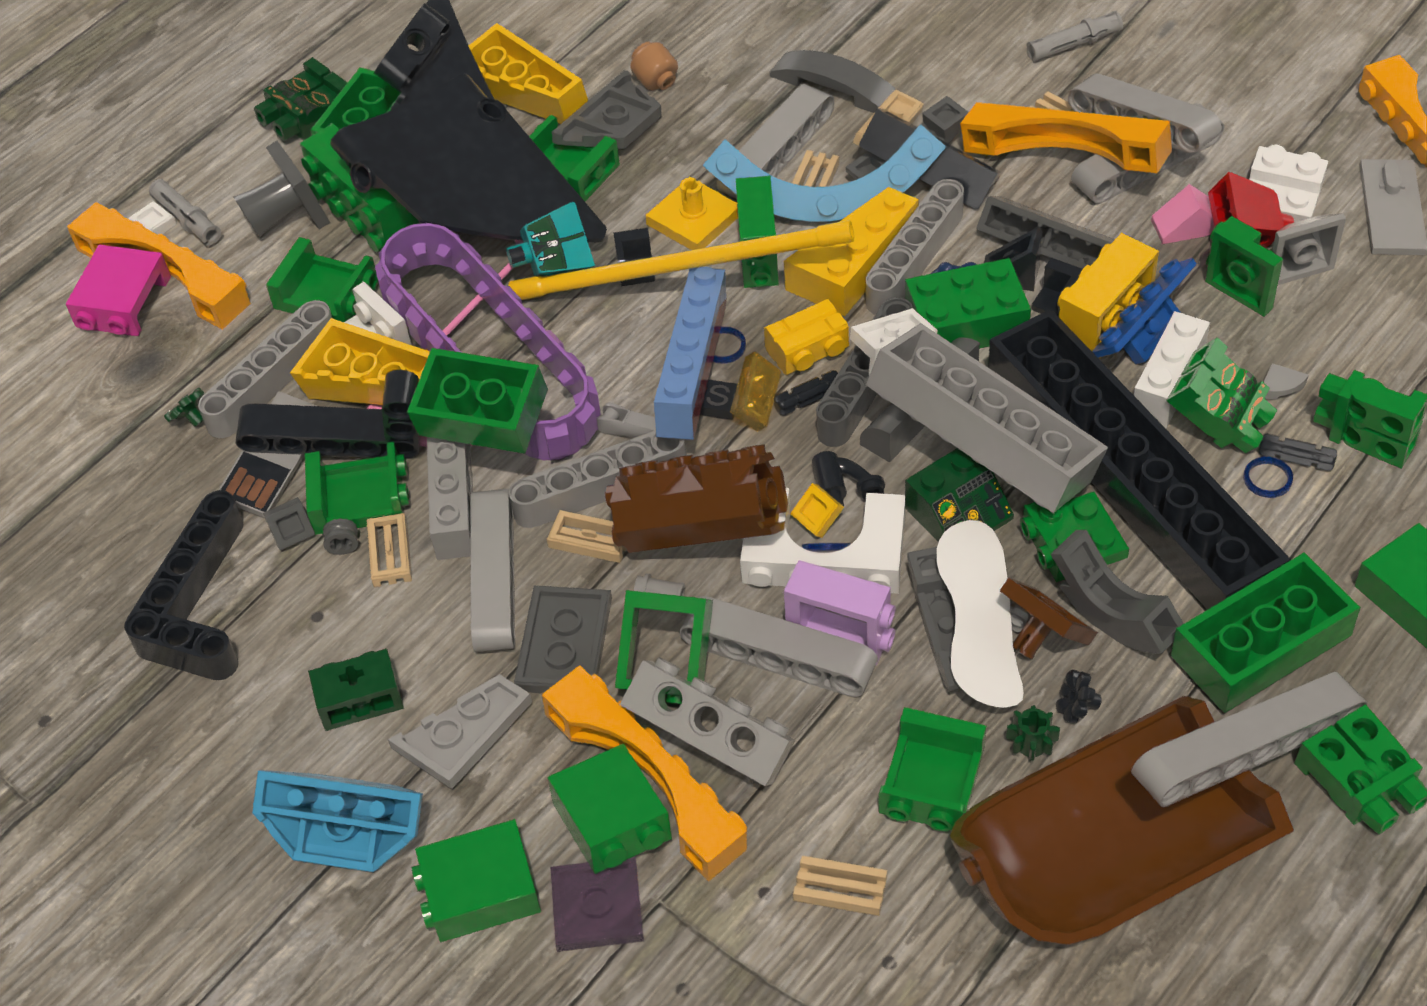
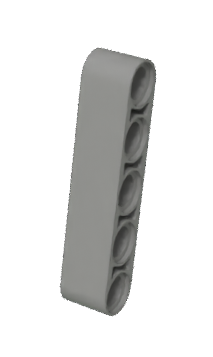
M1098 73L1091 75L1068 93L1069 105L1075 112L1170 121L1172 147L1187 153L1199 151L1219 136L1222 130L1221 121L1218 116L1209 109Z
M801 84L739 152L761 170L776 177L828 120L834 108V97L808 85ZM717 180L718 191L737 199V194L726 187L720 180Z
M1199 103L1193 104V105H1196V106L1205 108V107H1203V106H1202L1201 104H1199ZM1221 121L1222 130L1219 136L1195 153H1187L1172 147V152L1158 173L1216 143L1223 134V122ZM1095 154L1082 161L1075 168L1071 180L1092 201L1100 204L1158 173L1124 170L1115 162Z
M952 179L938 181L868 272L865 280L866 308L869 312L876 315L886 300L896 297L904 298L905 279L921 276L963 217L964 189L960 182Z
M313 300L302 305L200 398L198 407L207 431L212 437L226 438L237 431L239 411L243 405L254 403L267 404L278 391H281L294 379L290 374L291 370L332 318L329 306L325 302Z
M655 430L515 481L509 489L514 520L522 527L533 528L554 521L559 510L576 513L606 502V487L614 485L615 477L620 475L619 468L645 461L658 460V462L674 457L686 456L685 439L656 437Z
M509 489L471 492V639L474 652L515 648L514 524Z
M707 596L698 597L713 600L707 652L846 696L859 697L863 695L878 660L877 654L868 646ZM694 614L687 615L679 633L681 638L690 646Z

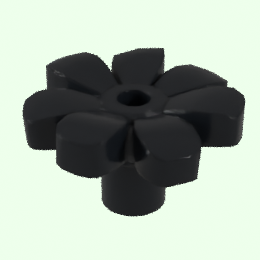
M1070 670L1066 674L1067 683L1063 682L1060 689V695L1064 698L1056 701L1057 713L1064 714L1066 722L1077 723L1078 718L1086 716L1088 708L1097 710L1101 705V695L1095 693V689L1088 687L1091 681L1089 673Z

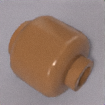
M645 42L632 53L631 72L649 91L659 88L665 90L675 82L678 62L660 42Z

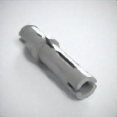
M1116 10L1098 18L1083 19L1078 25L1027 42L1028 55L1035 62L1080 44L1095 43L1098 41V38L1121 31L1123 29V21L1121 15Z
M157 179L150 185V196L155 198L179 219L181 227L187 232L194 233L207 245H213L219 240L221 236L220 228L207 219L206 212L200 207L191 205L163 179Z

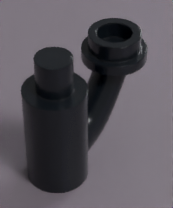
M823 451L813 457L812 465L817 485L842 506H844L843 498L847 494L842 474L849 475L858 481L856 484L857 492L865 500L866 493L884 494L885 482L883 477L871 475L856 462L838 457L832 451Z

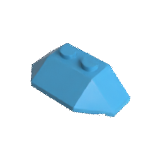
M258 770L252 813L260 822H263L272 837L292 860L375 872L417 837L423 793L391 784L321 774Z

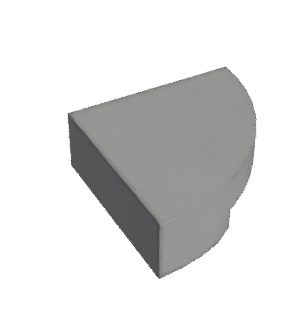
M1272 363L1264 380V383L1270 387L1265 399L1276 400L1279 396L1300 392L1307 383L1308 374Z

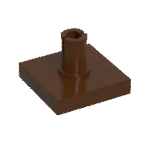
M1008 577L1000 589V592L1031 615L1017 638L1013 641V648L1016 650L1020 649L1019 652L1030 659L1035 657V653L1051 630H1054L1064 638L1088 646L1098 633L1033 586Z

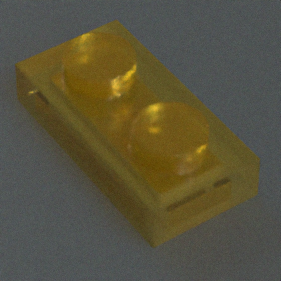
M756 351L745 357L730 412L758 432L767 427L781 370Z

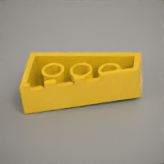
M498 23L469 45L494 99L503 104L545 119L549 115L555 116L558 123L562 124L588 101L581 78Z
M890 187L880 192L839 221L851 220L854 229V242L828 247L817 246L800 249L784 260L785 290L815 304L829 299L836 308L837 313L846 316L866 292L865 278L868 272L916 210L919 199Z
M331 318L291 370L290 374L308 399L382 405L386 374L393 370H407L416 374L420 379L430 351Z

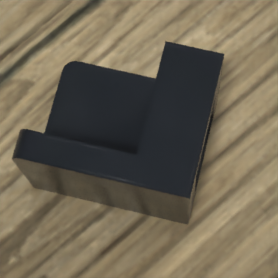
M648 228L613 232L618 263L652 257ZM655 275L621 281V286L654 282Z
M1051 257L1045 266L1043 287L1032 303V310L1041 314L1051 309L1059 317L1060 307L1057 305L1059 296L1066 287H1071L1078 280L1083 269Z

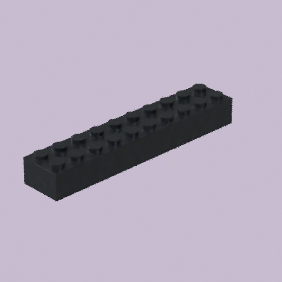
M1051 309L990 339L989 369L1108 447L1091 482L1207 610L1291 560Z

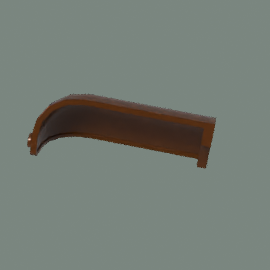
M1182 696L972 806L955 822L950 838L961 860L959 868L965 881L971 887L976 885L989 905L1004 920L1037 941L1070 945L1110 931L1290 834L1294 829L1279 791L1260 781L1250 770L1165 807L1160 806L1131 772L1132 767L1147 751L1215 722L1205 701Z

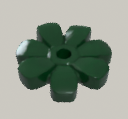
M197 388L189 396H184L178 402L179 405L168 411L164 418L170 422L173 419L186 417L194 427L199 425L203 421L202 415L197 408L200 398L204 395L202 389Z

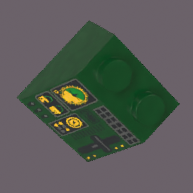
M958 448L905 480V509L938 542L947 529L963 521H980L995 531L1014 519V514L994 472L982 464L976 463L969 455Z

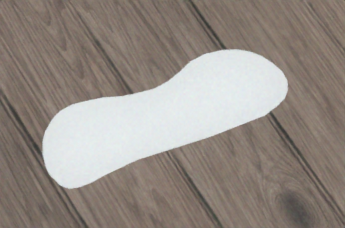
M976 520L963 521L951 526L943 533L937 546L936 555L939 574L946 584L955 606V634L951 647L952 674L957 684L976 701L1001 708L1015 706L1023 700L1024 692L1013 648L1010 598L1000 592V589L1007 580L1004 551L994 530L987 524Z

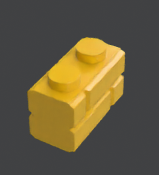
M826 299L764 327L765 348L785 375L796 370L804 371L810 368L814 362L827 356H837L845 348L849 347V326L842 315L837 313L836 308L829 299Z

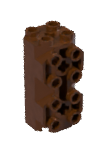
M765 444L744 447L741 450L731 452L729 450H720L696 457L686 455L661 462L651 460L635 463L632 466L619 468L620 475L615 477L614 485H608L605 491L606 503L611 508L614 524L612 527L613 542L617 547L624 546L628 553L773 535L783 531L785 521L778 522L779 513L787 512L788 508L783 472L780 466L772 467L769 461L775 458L771 452H766Z

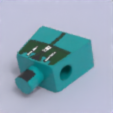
M575 201L523 226L520 230L523 243L506 248L511 267L515 268L530 263L534 276L544 277L589 269L595 266Z

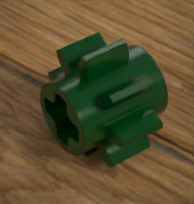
M1032 705L1030 709L1022 713L1017 710L1014 711L1013 724L1007 725L1006 738L1014 740V754L1020 752L1029 757L1031 761H1034L1035 757L1043 753L1047 755L1052 754L1053 742L1059 741L1060 727L1051 726L1052 712L1045 713L1040 709H1036L1035 705Z

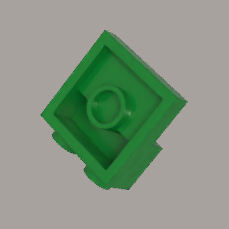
M1231 216L1225 222H1219L1211 233L1210 240L1212 245L1206 260L1208 269L1205 282L1265 317L1273 309L1283 258L1259 245L1261 232Z
M1094 491L1070 499L1054 513L1039 506L1036 502L1024 505V515L1020 519L1022 533L1027 540L1033 541L1037 548V557L1040 565L1044 570L1049 569L1056 582L1065 580L1052 558L1051 553L1075 530H1087L1107 565L1128 558L1129 547Z

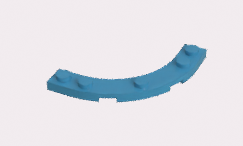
M920 124L898 151L878 169L852 182L828 187L802 186L773 177L753 164L726 139L703 166L735 194H737L735 178L771 176L774 215L799 221L830 222L842 220L888 187L903 193L920 178L946 146Z

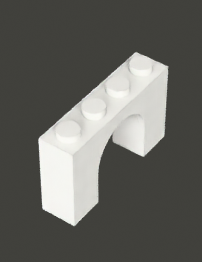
M786 488L788 499L787 512L779 513L778 522L785 521L784 530L773 535L743 538L740 558L742 584H752L758 587L768 585L786 587L798 560L891 587V593L899 594L905 526V495L866 493L863 528L858 538L842 550L830 553H817L798 546L788 535L790 494L789 488Z

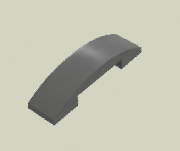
M797 50L786 52L769 72L770 77L798 86L803 79L852 95L854 96L855 107L875 113L891 93L896 90L882 77L862 65L843 57L820 51Z
M946 96L922 113L923 123L921 125L935 137L949 143L961 130L960 123L968 114V111ZM868 151L846 166V172L857 180L878 169L886 161Z
M937 547L908 552L907 558L912 582L935 661L948 690L959 689L961 687L955 681L951 670V647L955 634V606L952 596L939 574L936 563Z

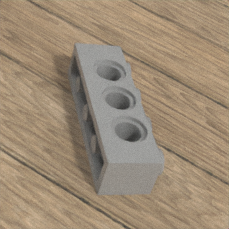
M427 437L429 533L437 560L469 557L471 556V492H473L471 444Z
M658 657L656 662L642 661L619 705L764 786L773 784L796 741L786 735L789 728L769 717L763 723L750 715L752 711L750 706L733 697H730L728 702H725L713 695L716 690L714 686L699 678L694 677L692 682H689L678 676L680 668L665 659ZM672 687H676L682 694V703L675 711L669 709L665 703L666 692ZM707 707L715 709L719 716L718 725L712 731L705 729L701 724V714ZM743 727L750 728L755 734V744L749 751L741 749L737 744V734Z

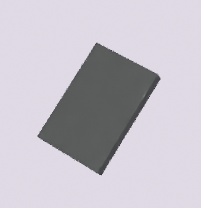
M534 585L514 684L528 693H544L579 665L590 676L593 674L599 675L612 602L611 590Z

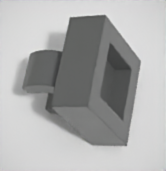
M298 497L263 513L276 545L280 550L315 535Z

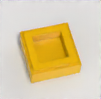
M812 483L790 514L815 536L822 538L844 506L819 485Z

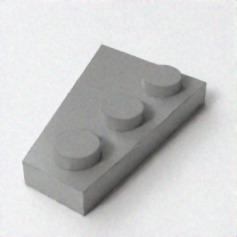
M498 674L459 697L455 706L438 716L434 713L420 720L421 726L404 736L400 732L388 739L390 747L453 789L532 703L531 695Z

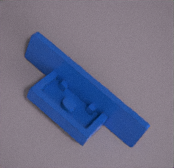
M1193 258L1180 262L1174 259L1166 263L1159 270L1160 276L1156 281L1151 282L1139 292L1141 296L1139 300L1120 313L1119 317L1121 320L1100 335L1099 339L1101 342L1092 351L1097 358L1117 353L1124 348L1135 364L1147 361L1153 354L1174 311L1181 313L1169 295L1197 265Z

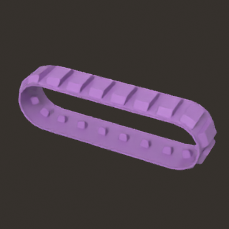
M423 223L405 227L392 235L378 253L380 261L375 266L383 300L405 319L410 335L422 348H428V351H431V348L461 352L456 347V343L445 335L436 325V321L430 315H427L418 305L416 299L401 286V278L411 270L421 266L442 265L454 269L465 278L480 297L490 305L495 313L515 332L518 338L528 346L557 380L573 395L576 407L571 412L554 420L536 422L525 454L529 457L545 461L563 459L577 453L597 431V417L601 415L596 386L593 377L586 375L585 366L572 353L564 350L563 343L551 330L543 328L541 319L530 308H525L522 305V299L509 286L502 284L501 277L488 264H483L478 252L469 243H464L458 234L453 233L444 226Z

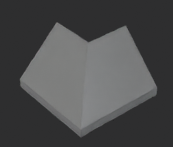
M1343 213L1315 216L1287 224L1276 232L1272 252L1283 258L1278 285L1334 269L1346 221Z

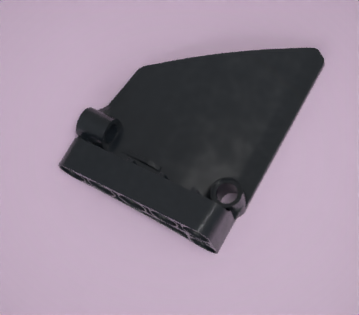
M461 74L427 94L391 111L343 127L333 136L330 142L331 147L350 169L351 181L359 192L365 193L378 188L385 189L421 223H432L461 233L523 241L520 233L523 226L575 201L588 243L601 242L605 237L607 228L510 115L506 107L500 101L487 97L468 74Z

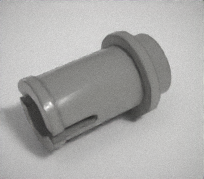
M646 573L644 577L637 576L634 591L684 596L685 584L651 578V574Z

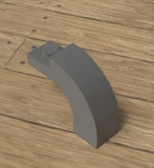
M1075 530L1051 553L1052 558L1066 579L1060 585V588L1074 607L1092 625L1117 642L1142 652L1162 654L1172 644L1176 628L1184 623L1169 597L1143 594L1123 583L1107 566L1087 530Z

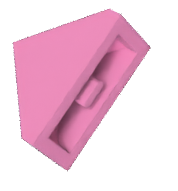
M1190 184L1156 211L1151 218L1162 244L1210 236L1215 228L1209 196Z

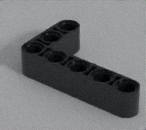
M407 370L388 372L384 382L382 409L255 403L243 405L239 411L235 444L241 450L253 453L305 455V453L320 451L321 456L376 458L387 456V443L395 442L398 455L405 454L406 459L414 458L419 454L421 436L418 435L407 410L419 378L416 374Z
M217 490L203 498L127 617L124 624L125 632L135 652L142 659L211 680L227 679L237 670L239 665L238 658L227 634L220 629L187 620L242 531L243 519L231 493Z

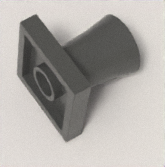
M278 140L267 146L266 149L281 174L249 191L233 197L259 237L276 222L301 205L318 229L330 223L305 178Z

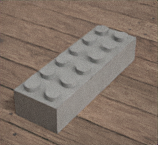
M922 323L879 350L866 386L878 393L881 398L893 403L909 414L913 420L922 423L937 433L944 441L953 444L969 455L976 463L982 464L1000 476L1007 484L1016 487L1032 498L1039 506L1048 509L1052 513L1056 512L1092 481L1108 449L1106 445Z

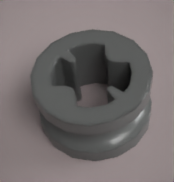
M335 519L327 522L323 528V545L325 550L336 555L353 552L358 547L357 525L348 519Z

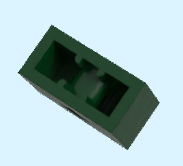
M387 648L379 651H369L361 656L337 663H327L319 668L308 671L316 708L325 731L404 709L395 671Z

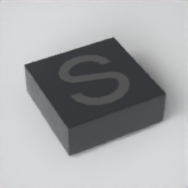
M708 379L700 415L733 420L741 395V384Z

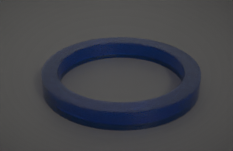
M721 327L719 334L726 333L736 336L741 341V347L730 356L720 357L714 355L713 362L721 364L731 363L744 354L746 339L739 330L732 327Z
M1259 457L1249 462L1246 466L1244 482L1247 488L1254 494L1265 498H1276L1290 490L1293 483V472L1285 462L1277 458ZM1271 464L1285 472L1288 482L1278 490H1264L1252 483L1249 473L1258 465Z
M851 543L802 544V548L809 551L842 550L851 545Z

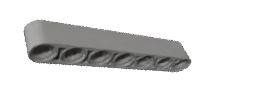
M1332 672L1159 745L1142 755L1132 767L1131 772L1157 803L1165 807L1299 748L1302 742L1330 725L1335 726V723L1363 705H1367V701L1338 672Z

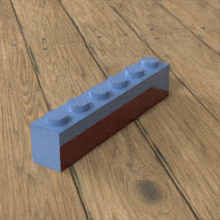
M711 267L689 269L654 399L656 437L694 440L727 304L725 269H713Z

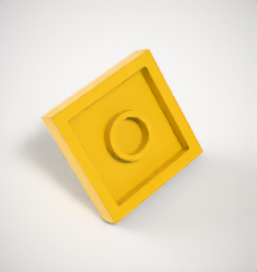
M689 177L682 180L674 191L645 215L646 225L690 250L702 249L707 247L738 219L737 202L702 184L699 180L697 181L695 178Z

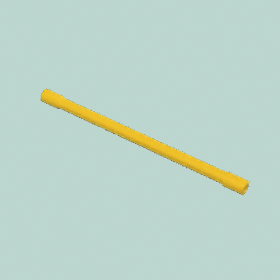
M851 220L820 225L817 228L556 275L509 281L508 286L522 300L542 297L550 293L817 246L828 247L854 242V229Z

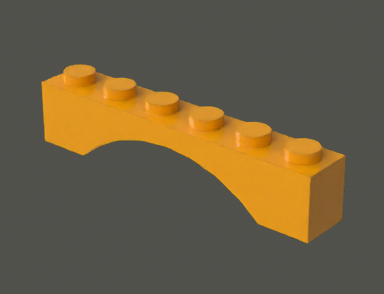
M1400 54L1364 66L1362 79L1359 84L1361 97L1374 108L1379 117L1397 134L1400 141L1405 143L1416 155L1418 161L1427 168V116L1418 99V74Z
M976 102L960 123L964 152L999 155L1029 148H1072L1101 155L1115 162L1124 170L1158 173L1172 152L1170 121Z
M95 202L67 226L77 251L90 258L98 245L162 253L170 275L178 279L188 290L197 316L222 330L251 304L246 291L247 285L238 274L229 273L219 268L213 261L200 258L185 246L180 247L170 242L164 235L153 233L140 222L131 221L123 217L113 208L108 209Z
M579 665L542 693L545 715L570 741L593 744L608 750L624 743L637 765L649 774L664 792L675 815L679 831L680 853L708 882L747 850V827L742 818L734 811L728 813L718 803V797L709 785L704 782L699 784L690 775L687 764L678 755L671 756L663 748L660 738L651 728L647 727L644 729L635 720L636 718L632 711L619 705L622 700L617 702L609 694L606 684L598 675L593 674L590 676Z

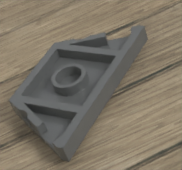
M624 70L552 131V143L595 147L605 136L617 140L618 149H625L662 116L661 104L654 97L649 96L647 90L641 84L636 86L631 81V74Z

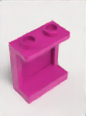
M98 245L65 304L74 325L83 330L139 336L141 327L138 323L137 315L153 285L166 286L171 278L163 254L160 252Z

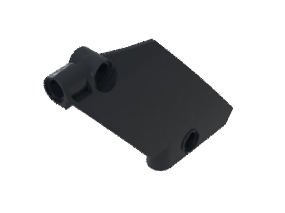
M428 0L424 3L374 71L376 76L401 93L391 107V110L427 94L461 74H468L487 97L494 98L473 57L450 0ZM408 44L415 46L418 51L412 50Z

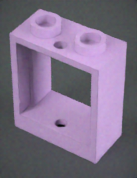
M798 560L784 589L786 621L866 645L877 654L878 663L882 652L890 651L895 637V629L891 628L896 607L891 605V587Z

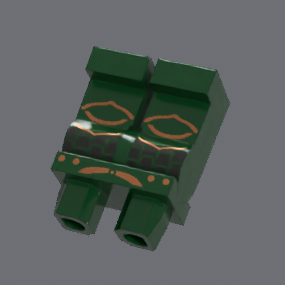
M313 57L303 63L304 71L288 81L282 80L274 85V87L270 85L263 89L265 101L254 107L257 121L264 127L272 123L274 132L283 141L288 140L294 135H297L303 141L311 137L312 127L348 83Z

